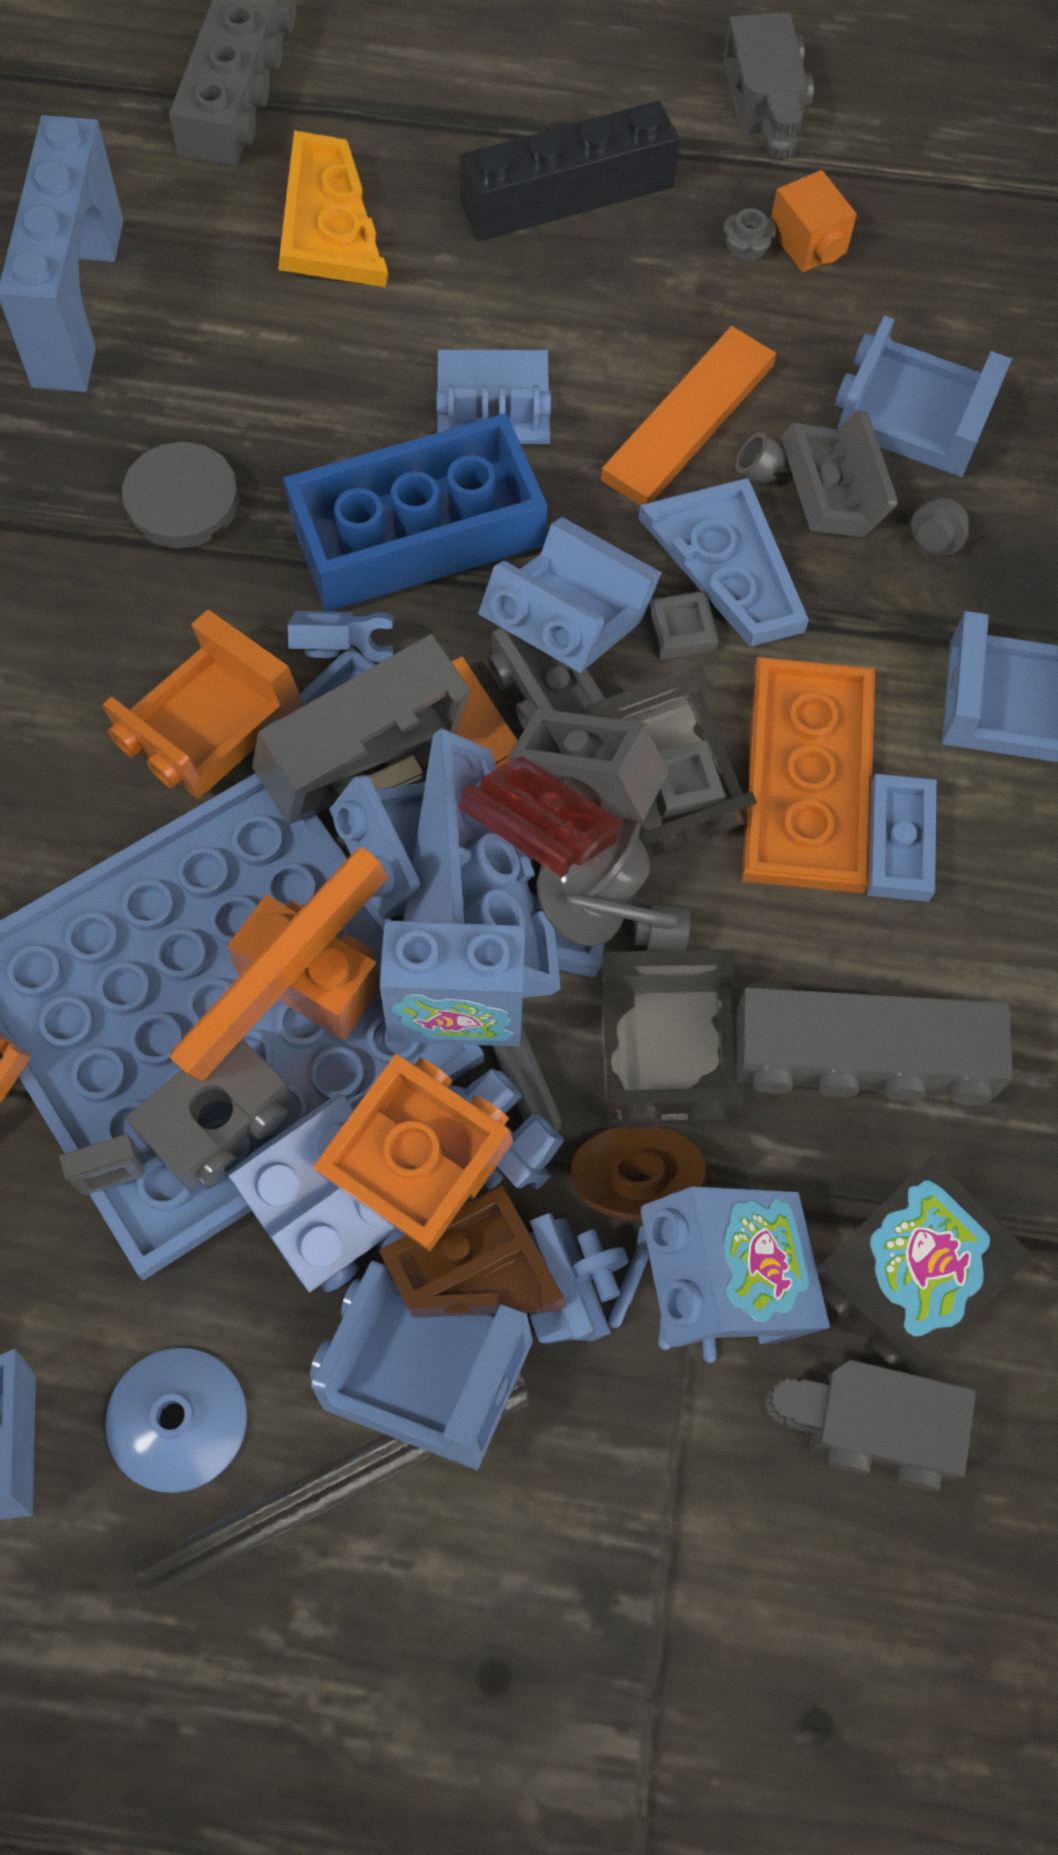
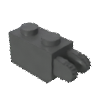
M790 12L730 16L723 60L738 127L749 134L761 133L765 150H767V154L771 155V158L775 157L776 160L789 159V156H793L797 145L795 130H800L804 108L811 106L814 93L812 74L810 72L805 73L803 67V37L801 34H795Z
M849 1360L824 1377L821 1383L805 1379L798 1382L796 1377L793 1379L786 1377L784 1381H777V1386L773 1385L770 1387V1391L765 1392L766 1397L762 1400L764 1402L762 1410L766 1412L765 1417H769L771 1423L775 1422L778 1426L784 1424L787 1429L812 1434L810 1449L827 1453V1465L853 1473L870 1474L871 1464L897 1470V1482L900 1484L929 1491H940L942 1481L951 1482L965 1477L976 1390Z

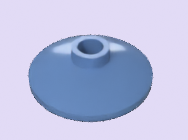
M190 1348L162 1350L145 1357L131 1367L114 1389L106 1413L105 1429L108 1446L120 1469L141 1486L163 1493L191 1491L216 1479L236 1457L246 1433L247 1405L237 1378L217 1358L200 1350ZM175 1403L182 1405L185 1412L182 1424L173 1430L164 1429L160 1422V1416L164 1408Z

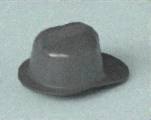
M610 816L592 818L586 822L574 821L566 823L558 832L551 849L541 865L537 879L539 903L547 920L560 935L575 944L594 947L608 942L619 930L624 918L569 906L565 902L567 894L575 893L631 905L634 895L650 874V858L646 847L638 836L642 826L641 821L628 820L622 822Z

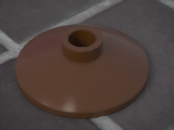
M624 1125L600 1132L581 1145L572 1160L571 1179L578 1196L594 1210L611 1217L638 1221L642 1220L641 1208L643 1205L689 1187H704L706 1182V1163L698 1147L688 1138L673 1130L653 1125Z

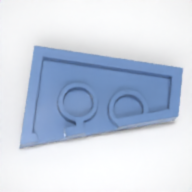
M749 478L640 505L638 519L701 591H706L709 601L749 647L805 633L809 619Z

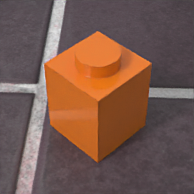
M820 170L776 189L771 219L776 227L775 238L803 273L823 263L830 264L847 253L857 213L826 174Z

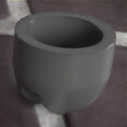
M763 432L755 433L743 444L735 462V468L738 473L749 478L750 481L760 484L775 481L777 477L773 473L778 465L783 468L786 465L785 453L777 441Z

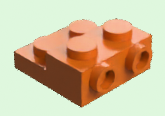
M395 1054L314 1164L313 1168L322 1177L430 1252L468 1197L475 1198L512 1145L513 1139L510 1130L504 1126L509 1118L495 1105L478 1095H475L469 1103L448 1089L453 1082L452 1079L431 1062L419 1058L413 1065L398 1054Z

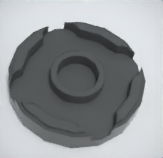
M185 441L162 444L142 454L128 469L122 485L124 508L127 518L133 527L135 526L136 529L143 532L144 538L155 545L175 549L200 546L212 540L213 533L217 532L222 526L225 530L234 520L239 505L235 474L225 458L206 445Z

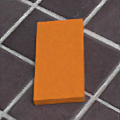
M757 657L753 678L742 882L865 894L869 886L875 668Z

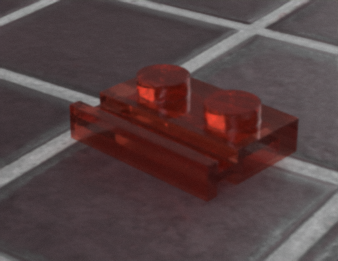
M522 756L484 776L480 786L475 787L469 784L464 787L459 805L460 810L561 878L568 874L570 866L573 864L581 866L615 844L623 824L622 821Z

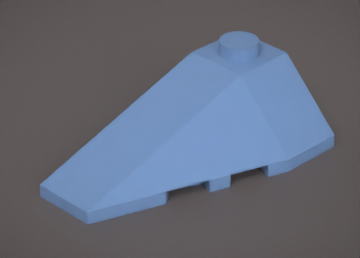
M440 728L432 737L412 865L420 880V887L406 903L404 921L521 926L525 930L523 998L552 995L561 989L555 930L547 920L544 912H537L527 881L533 878L535 873L529 856L518 857L507 826L514 819V814L492 751Z

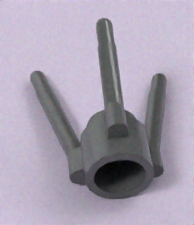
M569 893L565 898V902L569 906L634 920L632 944L643 946L644 951L642 953L602 958L601 968L598 973L643 966L665 969L667 956L683 957L685 955L690 929V909L688 907L670 905V902L647 900L637 896L633 897L631 905L575 893ZM568 972L571 975H581L577 973Z

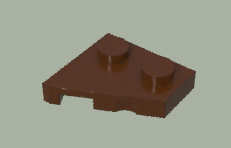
M503 1185L463 1205L430 1252L407 1235L379 1249L412 1318L496 1314L500 1304L523 1313L555 1312L566 1307L562 1292Z

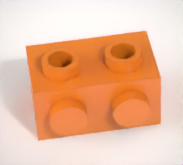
M267 894L263 897L227 945L235 970L239 976L304 907L303 905L291 900L284 905ZM343 934L340 939L334 937L278 1000L345 1041L380 992L377 962L374 961L375 955L370 948L353 936Z

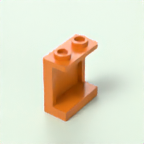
M209 609L191 624L201 649L130 710L112 696L102 704L113 724L108 729V734L115 744L131 758H134L138 753L146 758V763L150 770L168 788L173 789L179 784L198 800L255 749L257 735L260 730L304 705L289 666Z

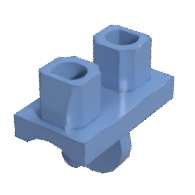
M493 1069L474 1081L468 1088L453 1085L449 1088L469 1103L475 1095H478L495 1105L504 1114L522 1097L520 1090L504 1073ZM532 1114L514 1133L510 1130L513 1143L497 1165L516 1188H522L530 1184L534 1189H539L552 1176L544 1166L552 1159L564 1141L563 1137L547 1120L540 1115ZM495 1168L484 1185L488 1190H491L502 1181L504 1176Z
M547 1213L531 1220L530 1223L534 1232L530 1233V1236L566 1302V1307L559 1311L530 1313V1319L540 1343L552 1344L572 1339L595 1341L611 1334L591 1280L594 1281L601 1302L618 1297L620 1292L612 1272L622 1268L629 1262L624 1248L618 1247L604 1251L596 1230H590L577 1236L585 1258L583 1259L568 1219L554 1220L552 1214Z

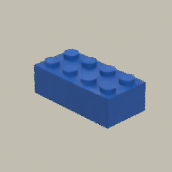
M507 413L283 477L290 519L325 611L336 610L544 547L546 541L547 503Z

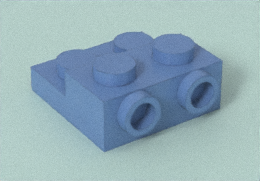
M339 1093L225 1171L292 1271L309 1293L320 1285L325 1292L341 1287L359 1270L354 1260L376 1244L381 1249L406 1236L322 1177L313 1168L314 1164L353 1112L345 1097Z

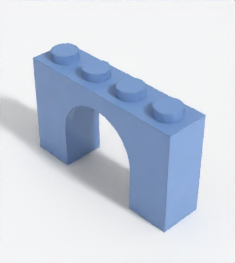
M41 115L0 280V303L30 385L33 388L86 392L96 346L81 297L79 259L115 262L124 221L97 119Z

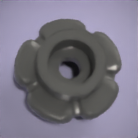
M746 208L737 215H730L723 227L724 233L727 234V249L733 256L742 260H755L762 257L771 245V238H774L776 235V227L772 219L766 217L762 211L755 208Z

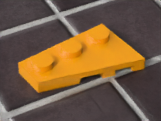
M294 130L278 270L386 288L388 270L384 257L379 256L375 243L376 231L372 219L367 217L361 198L362 186L346 139Z

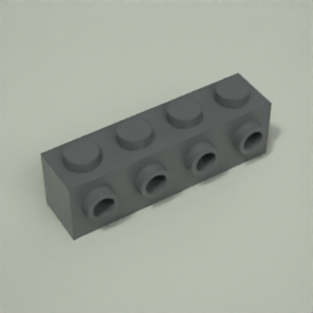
M212 0L169 112L177 156L238 167L245 145L251 146L254 141L259 106L265 107L267 104L269 77L272 69L278 70L280 67L283 52L282 41L285 32L291 33L293 30L296 14L294 0Z
M745 987L736 1009V1083L753 1084V1089L758 1092L769 1094L786 1093L791 1091L793 1086L819 1088V1093L828 1097H851L857 1095L859 1090L885 1091V1097L895 1101H915L923 1099L926 1094L951 1095V1101L957 1104L980 1105L990 1102L992 1098H996L1013 1080L1009 1003Z

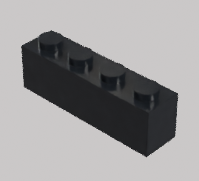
M659 100L460 154L461 204L480 242L674 187L680 137Z

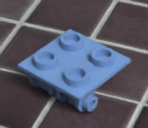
M438 350V432L507 413L520 444H550L549 415L551 411V394L548 381V350Z

